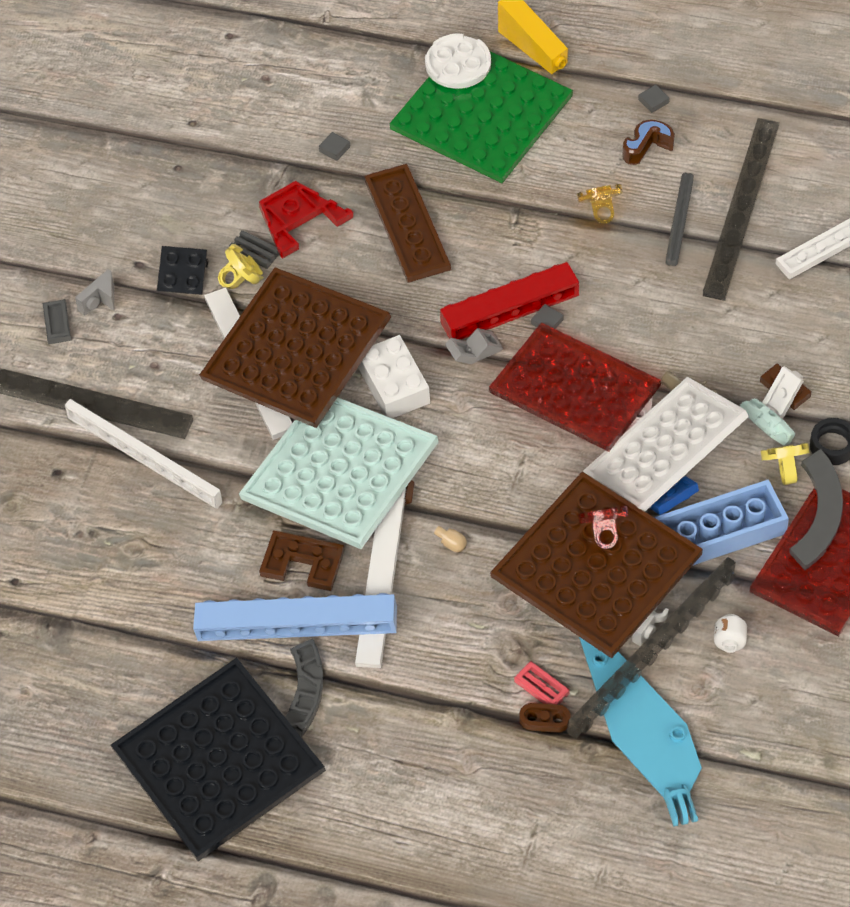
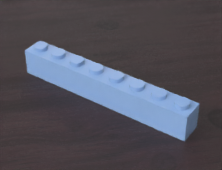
M387 593L366 596L355 594L342 597L330 595L318 598L305 596L295 599L281 597L271 600L256 598L247 601L232 599L224 602L207 600L195 603L193 630L198 641L397 633V604L394 594Z

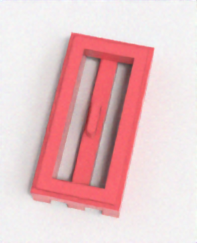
M532 661L514 677L516 684L543 704H560L563 698L570 694V690ZM529 671H532L534 674H536L538 677H540L542 680L551 685L560 693H555L553 690L547 687L545 683L531 675Z

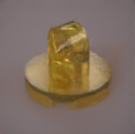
M616 184V189H612L611 185L586 190L587 195L584 196L582 192L577 193L578 203L591 202L596 221L601 224H608L614 218L612 197L623 194L622 185ZM602 207H606L611 211V215L607 220H601L598 217V210Z

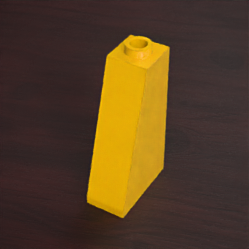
M500 0L498 2V32L550 74L566 66L568 63V48L524 0Z

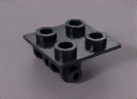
M162 246L157 291L202 295L205 267H208L209 262L207 250Z

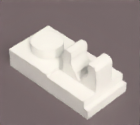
M783 366L762 403L783 419L804 382L803 376L797 371H791Z

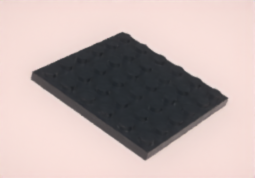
M237 657L111 744L113 751L197 861L203 859L326 771L322 762Z

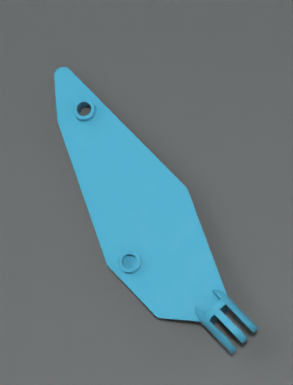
M579 637L612 742L664 798L673 827L678 826V817L682 825L688 824V813L691 822H697L698 816L690 791L702 767L687 724L619 652L613 658H610Z

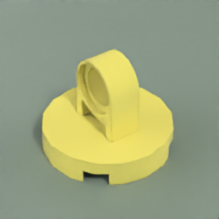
M231 244L225 250L229 263L219 272L218 281L220 285L234 289L245 279L252 284H258L264 278L261 276L263 274L261 268L250 255L246 257L240 252L243 249L236 244ZM233 272L234 280L232 283L227 284L225 277L227 273Z
M808 443L760 451L762 461L778 459L783 485L797 483L794 456L810 453Z

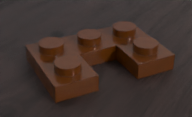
M273 530L259 573L261 577L284 581L290 561L309 564L312 567L307 579V586L332 591L345 548L342 544Z

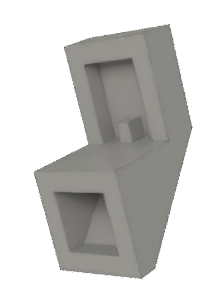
M479 328L466 341L450 338L445 344L455 361L473 364L503 349L492 331Z

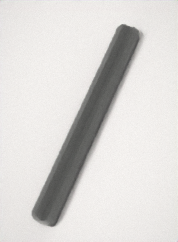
M685 172L681 176L665 263L668 266H676L678 264L694 175L692 173Z

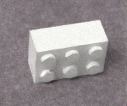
M398 335L373 345L358 366V369L383 415L395 418L430 404L429 386L401 336Z

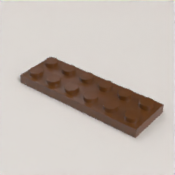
M403 164L365 175L366 186L407 283L450 271L451 264L408 165Z

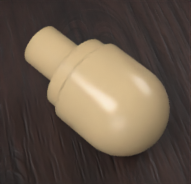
M438 526L434 531V534L442 539L441 543L443 546L451 551L461 552L466 548L467 540L465 536L455 529L449 528L445 530Z

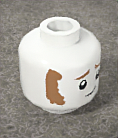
M727 614L719 618L715 623V645L728 653L744 648L747 640L746 622L734 614Z

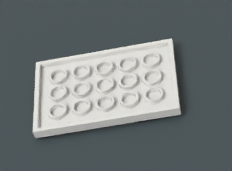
M686 377L585 468L583 472L639 509L646 511L749 416L745 409Z

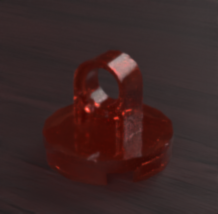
M621 506V512L617 511V507L587 512L588 517H585V513L577 514L579 524L592 522L596 543L600 547L608 549L613 547L618 541L615 518L629 516L627 506ZM603 530H609L613 533L614 540L611 544H603L600 541V533Z

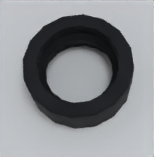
M827 418L819 421L811 432L810 450L812 454L821 449L832 465H840L849 461L850 424L839 418ZM827 433H836L842 435L848 444L843 449L830 450L820 444L819 438Z

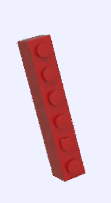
M568 262L560 265L557 264L541 272L532 273L525 278L513 280L498 288L489 289L482 294L470 296L466 300L449 304L440 309V322L449 339L462 340L470 337L477 328L489 330L537 312L544 304L550 307L579 296V281Z

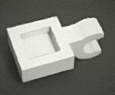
M656 607L634 632L632 642L641 646L646 639L650 640L656 630L654 624L664 622L668 617L669 609L665 608L662 613H656Z

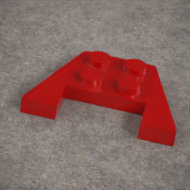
M297 181L259 201L260 211L282 259L299 250V243L288 233L321 213L336 227L353 218V211L351 209H343L337 206V202L320 197L318 192Z

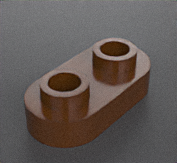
M528 703L520 709L519 721L522 727L527 730L563 732L570 725L571 714L563 705ZM529 717H535L536 720H535V721H529L528 718H529ZM561 719L562 722L555 723L554 720Z

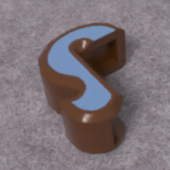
M653 119L640 122L634 130V139L627 137L623 142V160L630 165L639 164L652 143L666 150L673 151L675 133L672 127L662 121Z

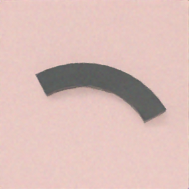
M821 449L801 462V466L810 477L817 493V513L814 522L806 535L791 547L789 551L804 570L812 566L827 551V548L837 534L843 509V496L839 477L829 458Z
M313 638L290 648L297 667L298 685L285 718L301 737L306 733L316 716L323 692L322 663Z

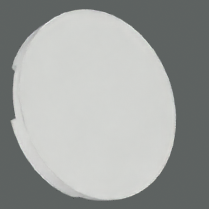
M450 34L433 42V45L425 54V67L430 78L436 83L448 88H467L479 83L487 76L491 67V55L486 44L480 39L476 40L464 36V34Z

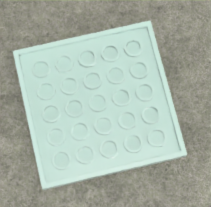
M337 397L317 428L294 420L240 491L239 495L241 500L362 549L439 442L438 437Z

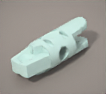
M755 398L740 404V407L746 410L748 418L769 437L783 446L791 443L795 432L768 406H765Z

